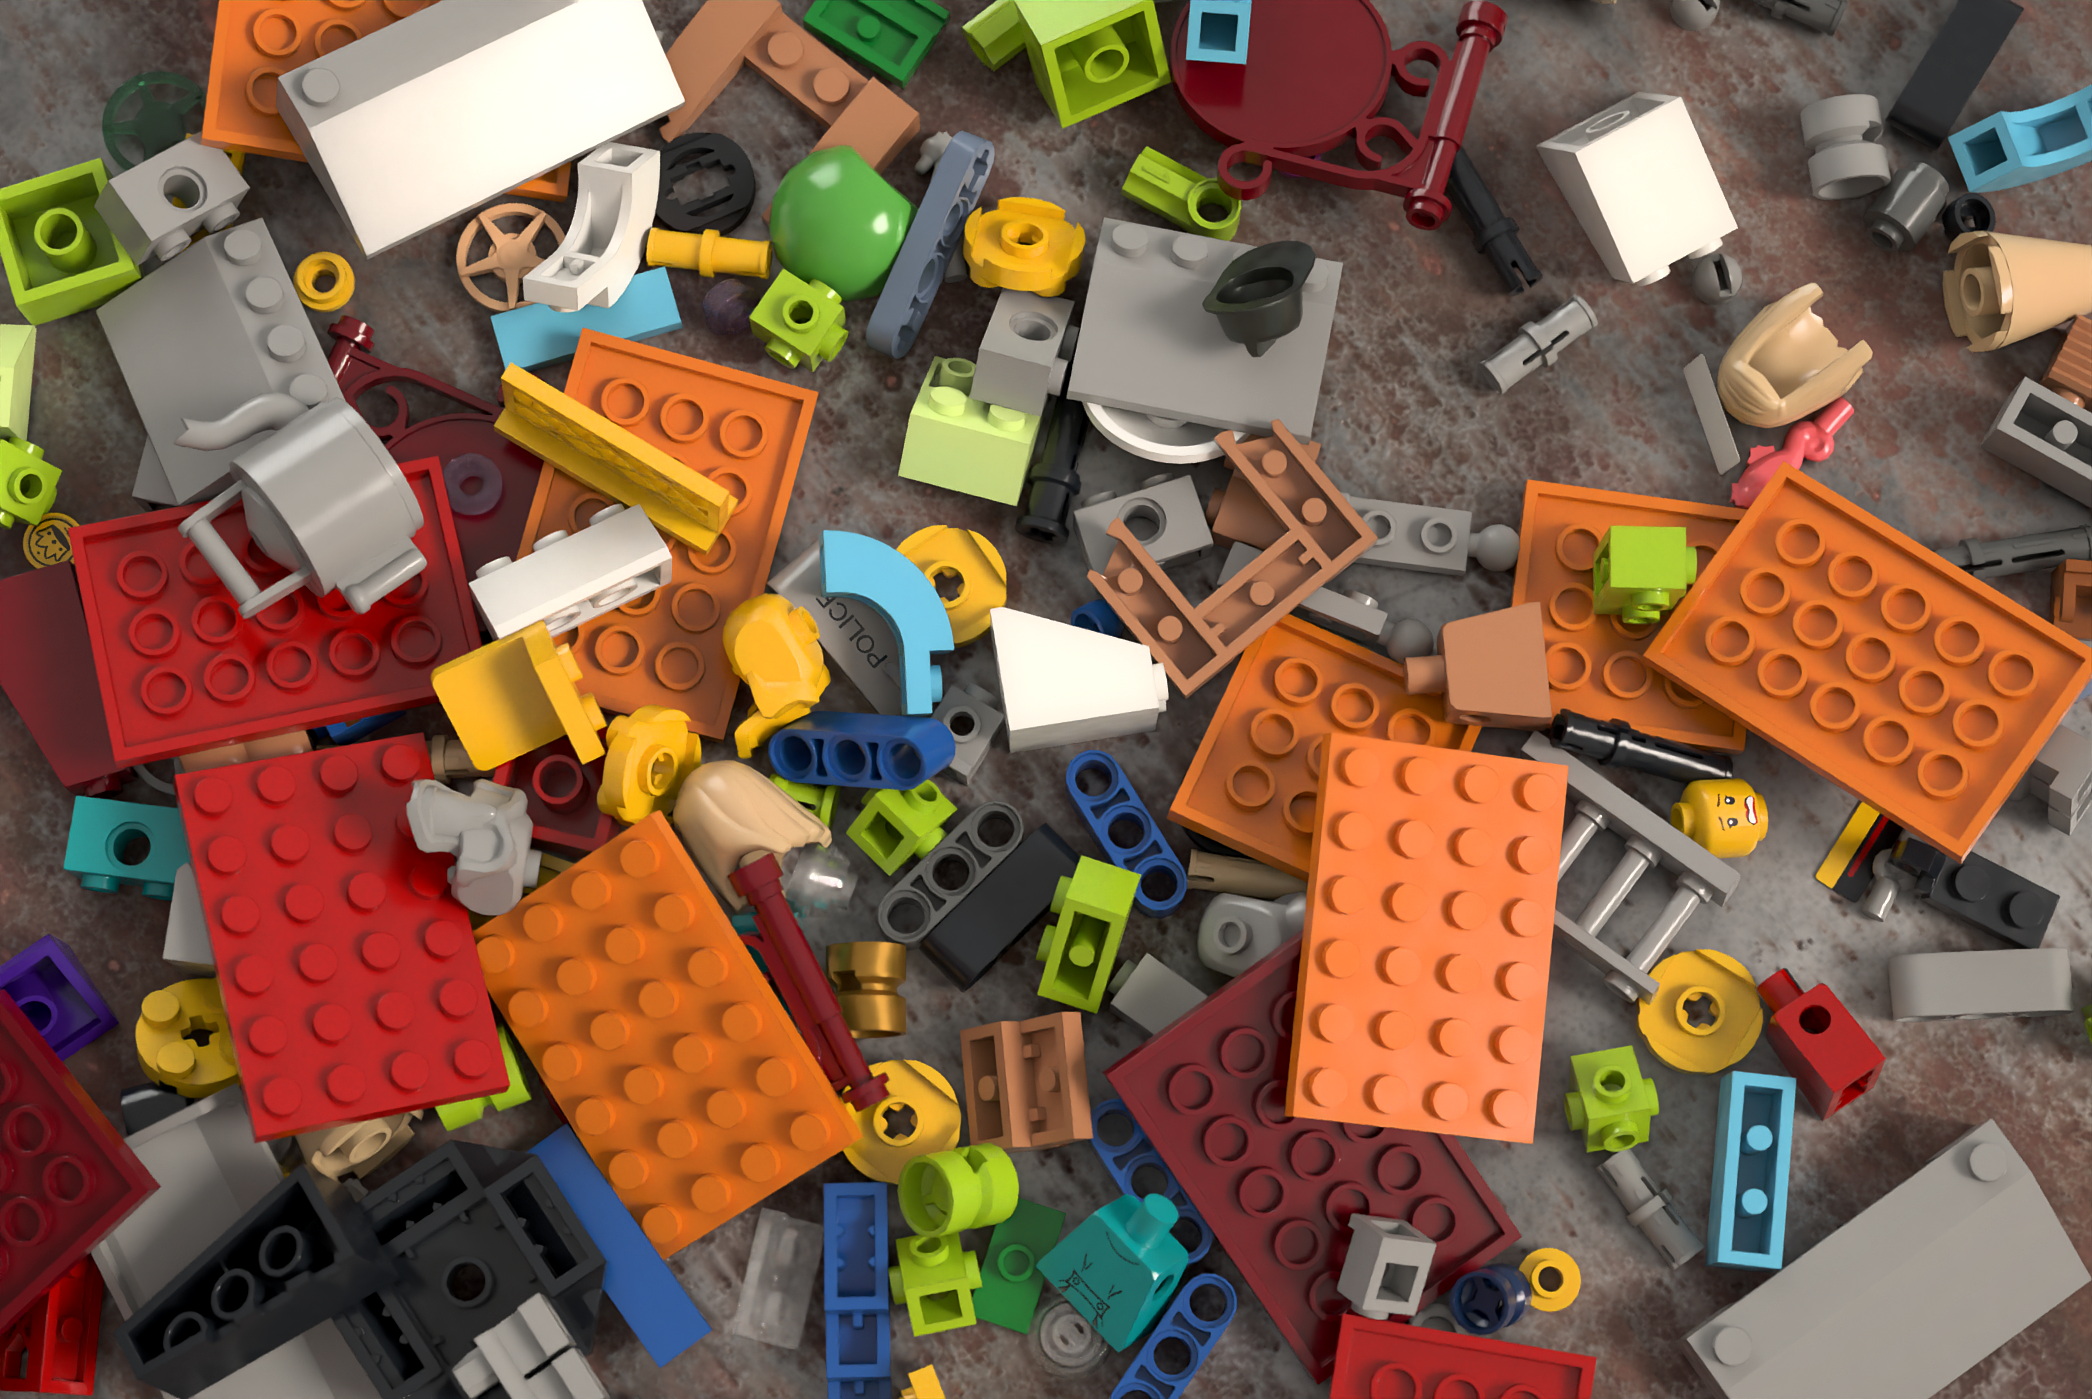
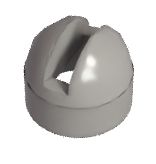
M1671 0L1670 13L1673 20L1683 29L1690 31L1703 30L1714 21L1720 8V0H1703L1711 7L1708 11L1698 0Z
M1726 254L1709 255L1699 262L1693 272V291L1701 301L1707 304H1726L1735 297L1741 287L1742 270L1737 261ZM1714 265L1722 266L1727 289L1720 290Z

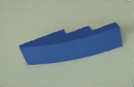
M567 1123L526 1152L537 1154L541 1158L609 1264L604 1290L659 1368L713 1330L678 1282L665 1260L660 1256L601 1171L596 1167L587 1150Z
M887 1182L824 1183V1300L828 1399H892Z

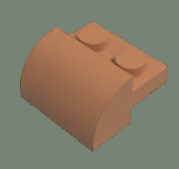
M1059 1012L1023 1021H999L960 1030L970 1145L992 1143L1001 1147L1006 1154L1067 1147L1071 1142L1093 1138L1080 1012Z

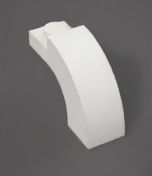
M609 142L597 148L578 163V197L571 226L560 247L523 277L525 301L546 304L551 310L557 312L579 311L586 304L610 308L620 298L640 264L653 225L660 180V151Z

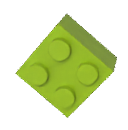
M1014 0L1035 83L1062 129L1171 82L1153 0Z
M101 157L0 189V254L15 304L31 325L37 326L106 304L146 277L142 263L139 265L134 263L94 207L108 180L114 178Z

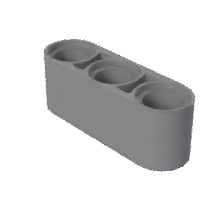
M2066 948L1918 953L1888 958L1893 1021L2045 1017L2074 1013L2069 949Z

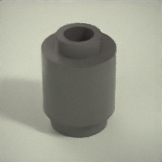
M1912 162L1906 169L1897 170L1892 176L1890 184L1883 188L1863 216L1864 223L1868 229L1867 235L1877 247L1887 252L1894 253L1897 250L1902 252L1912 251L1946 206L1945 196L1949 192V184L1937 170L1921 162Z

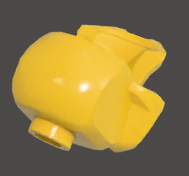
M764 593L747 599L729 614L723 628L722 641L726 654L733 665L732 671L750 686L754 699L753 704L748 709L747 718L738 725L734 733L738 756L741 759L753 757L756 748L763 746L767 740L772 738L786 724L811 713L810 707L820 702L819 697L831 682L829 670L823 663L822 649L817 642V639L820 638V632L816 622L803 606L795 609L792 603L780 594Z

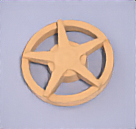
M507 203L481 212L468 224L458 243L456 264L459 277L466 291L477 303L497 313H504L535 304V302L530 301L517 302L519 284L523 283L524 276L545 260L538 257L533 245L543 225L553 233L559 247L565 239L562 229L550 215L527 204ZM513 215L534 219L521 234L509 233L504 235L491 222L501 217ZM484 227L493 241L488 257L467 266V254L470 244L476 234ZM493 272L500 281L507 285L508 303L494 300L483 294L473 284L470 277Z

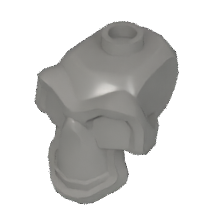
M479 779L473 783L472 794L469 796L453 791L435 780H414L411 782L414 790L411 800L407 803V816L417 847L426 853L438 851L451 852L457 857L456 866L448 868L447 879L452 884L451 895L460 904L482 915H503L511 911L519 903L523 896L524 887L536 889L542 851L530 849L533 822L526 813L528 800L521 789Z
M1300 891L1283 895L1274 902L1230 893H1222L1215 896L1206 908L1199 924L1197 939L1199 959L1208 968L1237 977L1303 930L1307 892Z

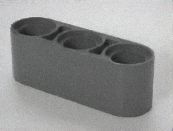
M997 800L985 802L978 806L885 895L880 902L877 915L881 934L887 942L906 945V951L918 949L925 938L1023 843L1024 827L1022 817L1016 808L1007 802ZM991 819L1004 820L1013 829V837L1004 846H988L978 836L979 829L983 823ZM950 861L962 864L969 872L965 885L952 891L942 889L933 879L937 868L943 863ZM904 904L915 905L924 914L923 924L918 930L909 934L898 933L889 924L890 914L895 908Z

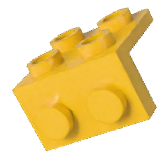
M543 619L505 638L498 639L435 668L431 673L430 678L433 688L474 767L478 770H490L564 735H568L582 765L606 754L597 730L607 726L600 707L592 692L580 695L575 681L583 678L575 656L568 643L559 647L556 646Z

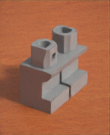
M2059 724L2007 799L2019 801L2032 793L2049 803L2048 824L2070 836L2092 803V741Z
M537 1293L519 1306L515 1313L497 1326L476 1337L474 1340L478 1347L468 1353L452 1369L459 1383L471 1399L476 1398L500 1381L511 1399H611L581 1350L572 1348L577 1344L547 1297L540 1293ZM548 1363H552L551 1365H549L548 1367H546L545 1369H543L542 1371H540L539 1373H537L529 1379L530 1375H532Z

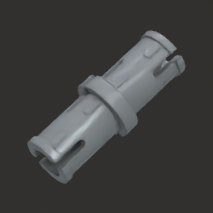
M1574 294L1569 297L1568 301L1536 324L1528 321L1520 327L1518 337L1486 360L1479 362V371L1494 392L1502 395L1508 388L1540 365L1547 368L1556 362L1559 351L1598 325L1597 318L1587 302L1581 296Z
M1631 1148L1616 1152L1595 1168L1630 1213L1626 1216V1219L1633 1228L1639 1225L1672 1271L1705 1247L1692 1230L1688 1228L1670 1201L1674 1197L1667 1188L1661 1190L1642 1167L1640 1161L1631 1151Z

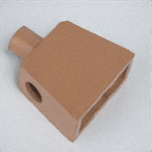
M1530 602L1448 622L1441 625L1437 635L1438 655L1404 658V682L1407 695L1441 693L1445 722L1515 730L1544 731L1552 718L1540 602Z

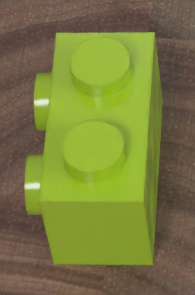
M1610 526L1593 553V614L1622 615V621L1628 624L1657 623L1660 621V616H1667L1677 601L1685 597L1687 584H1694L1696 580L1697 553L1695 547L1686 546V527Z
M1081 855L1073 879L1061 875L1050 908L1051 912L1060 914L1057 927L1047 924L1036 956V960L1046 963L1037 995L1097 1014L1114 967L1141 874Z

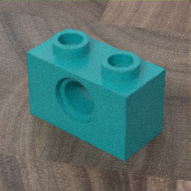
M76 796L63 869L77 879H81L80 888L116 894L118 893L119 884L143 887L142 896L172 901L177 869L186 862L191 864L178 808ZM137 837H148L151 844L148 857L138 865H126L124 850L127 844Z

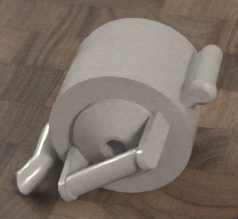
M280 392L263 393L243 402L224 418L215 422H201L181 418L186 431L174 441V445L202 451L226 449L261 431H277L229 463V468L235 484L184 520L178 527L180 534L184 538L189 537L238 602L240 605L238 612L244 619L262 611L303 585L319 597H324L337 588L354 612L364 614L373 603L424 570L427 561L411 540L415 536L416 531L424 526V518L419 503L386 447L365 420L343 399L335 397L329 402L323 401L309 410L307 406L292 396ZM240 499L243 501L248 531L257 546L267 557L293 573L261 592L210 523L211 520Z

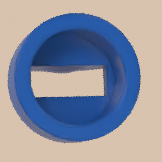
M1105 600L1090 601L1072 612L1070 620L1072 626L1120 638L1123 634L1124 624Z

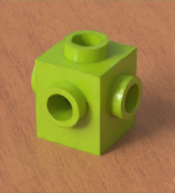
M782 269L749 317L753 335L767 343L764 349L772 358L790 369H795L797 364H800L812 373L822 359L831 362L837 356L848 337L849 331L844 329L846 326L845 310L840 305L842 298L838 293L816 279H812L807 284L785 269Z
M10 436L8 442L0 439V527L7 530L11 529L13 522L38 526L42 515L46 514L54 504L57 494L56 484L62 473L61 469L41 460L45 453L42 448Z
M926 780L914 789L909 790L870 788L861 800L866 807L846 831V834L890 876L917 856L920 860L924 859L948 835L943 830V827L958 809L930 780Z
M1632 1045L1570 1056L1569 1093H1564L1563 1095L1564 1109L1570 1130H1581L1587 1153L1604 1149L1619 1152L1628 1150L1638 1143L1648 1142L1650 1117L1659 1114V1102L1652 1078L1642 1079Z
M959 1232L930 1238L919 1234L895 1239L900 1265L888 1267L890 1284L895 1305L907 1303L914 1337L977 1324L970 1290L981 1288L982 1282L975 1250L962 1252Z

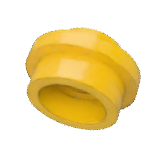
M317 252L306 257L298 265L294 274L293 285L300 301L306 307L317 312H331L341 308L349 301L354 292L355 277L350 265L341 256L331 252ZM330 275L336 279L335 285L330 291L319 292L315 290L316 281L320 277Z
M1542 1248L1530 1253L1519 1266L1518 1270L1525 1275L1530 1284L1532 1293L1530 1306L1543 1312L1558 1311L1570 1305L1578 1295L1581 1285L1578 1266L1568 1254L1559 1249ZM1543 1268H1553L1559 1273L1561 1282L1556 1291L1548 1292L1540 1286L1538 1276Z

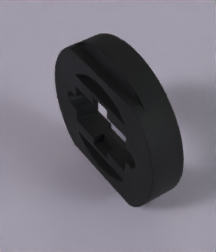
M698 132L680 136L660 150V180L655 216L669 231L703 234L705 229L719 230L722 237L741 225L753 206L756 185L751 162L736 142L722 134ZM709 153L672 169L679 160L688 155ZM721 164L724 171L730 169L735 171L733 175L728 177L729 186L713 192L714 195L702 200L698 198L684 205L680 204L678 198L673 200L667 199L669 194L674 193L672 184L685 179L684 177L704 168L709 169ZM730 200L722 210L715 214L701 217L693 216Z

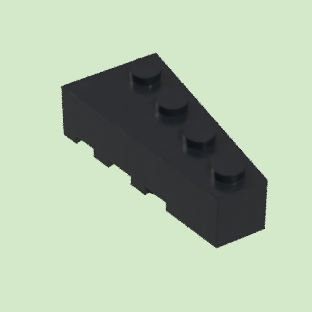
M302 1162L115 1330L113 1334L137 1380L179 1399H189L400 1277L349 1189Z

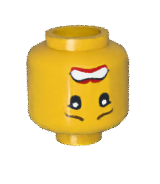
M1744 779L1697 780L1690 782L1683 790L1680 803L1673 804L1670 823L1674 828L1719 859L1746 857L1754 850L1757 842L1762 841L1766 836L1768 810L1763 796L1759 792H1754L1753 787Z

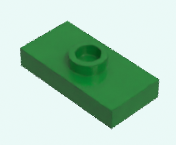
M1018 1197V1202L1012 1215L1003 1223L996 1224L980 1272L982 1287L976 1288L972 1297L975 1317L977 1319L1027 1335L1046 1278L1036 1265L1056 1246L1066 1213Z

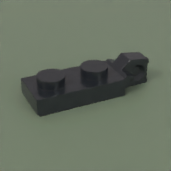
M1911 837L1904 841L1896 840L1887 863L1918 878L1913 890L1922 895L1920 900L2017 949H2035L2040 947L2061 897L1972 851L1969 852L1960 864L1933 846L1930 847Z

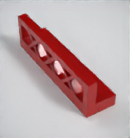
M91 1253L0 1336V1391L93 1396L104 1278ZM27 1347L29 1352L26 1379H19L21 1355L23 1349Z

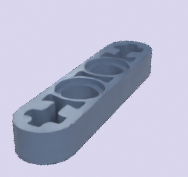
M960 131L954 135L947 145L870 318L866 333L867 345L870 348L895 359L905 356L911 349L965 230L966 221L973 212L991 171L995 155L994 145L991 141L966 131Z

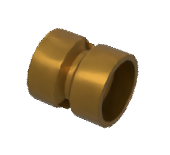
M869 941L844 942L826 946V978L829 984L835 988V996L843 1009L841 1014L852 1036L856 1039H872L907 1035L906 998L897 993V987L906 982V945Z

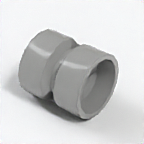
M1865 94L1835 96L1817 101L1801 110L1800 121L1804 146L1815 150V154L1808 160L1807 164L1812 196L1821 200L1852 199L1875 193L1890 184L1891 178L1886 148L1875 143L1882 136L1883 129L1878 100L1874 96Z

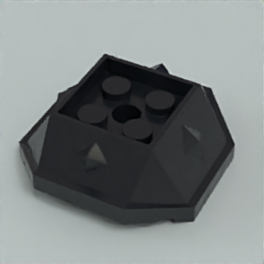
M451 1139L356 1202L400 1278L330 1318L382 1399H471L459 1383L452 1369L468 1353L478 1347L474 1340L476 1337L497 1326L537 1293L545 1295L577 1344L572 1348L581 1350L585 1358L592 1354L609 1263L537 1154ZM476 1265L484 1273L485 1287L477 1298L470 1301H462L454 1290L455 1277L464 1267ZM548 1363L547 1365H545L544 1367L530 1375L529 1379L537 1373H539L540 1371H542L543 1369H545L546 1367H548L549 1365H551L552 1363ZM500 1381L474 1399H511Z

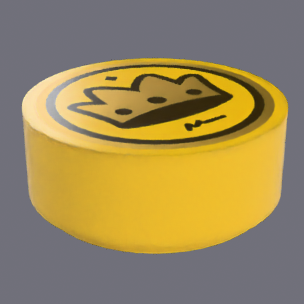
M62 513L42 515L38 526L29 525L25 531L23 550L27 560L36 569L70 560L75 565L68 528L80 525L73 518Z

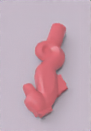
M1840 397L1831 402L1814 421H1799L1794 424L1785 435L1783 448L1779 451H1775L1774 445L1767 447L1757 445L1756 448H1750L1746 470L1741 475L1738 483H1732L1731 485L1732 496L1730 503L1734 504V508L1749 509L1783 461L1799 470L1803 458L1812 462H1821L1827 459L1834 449L1835 443L1832 436L1855 412L1851 404Z

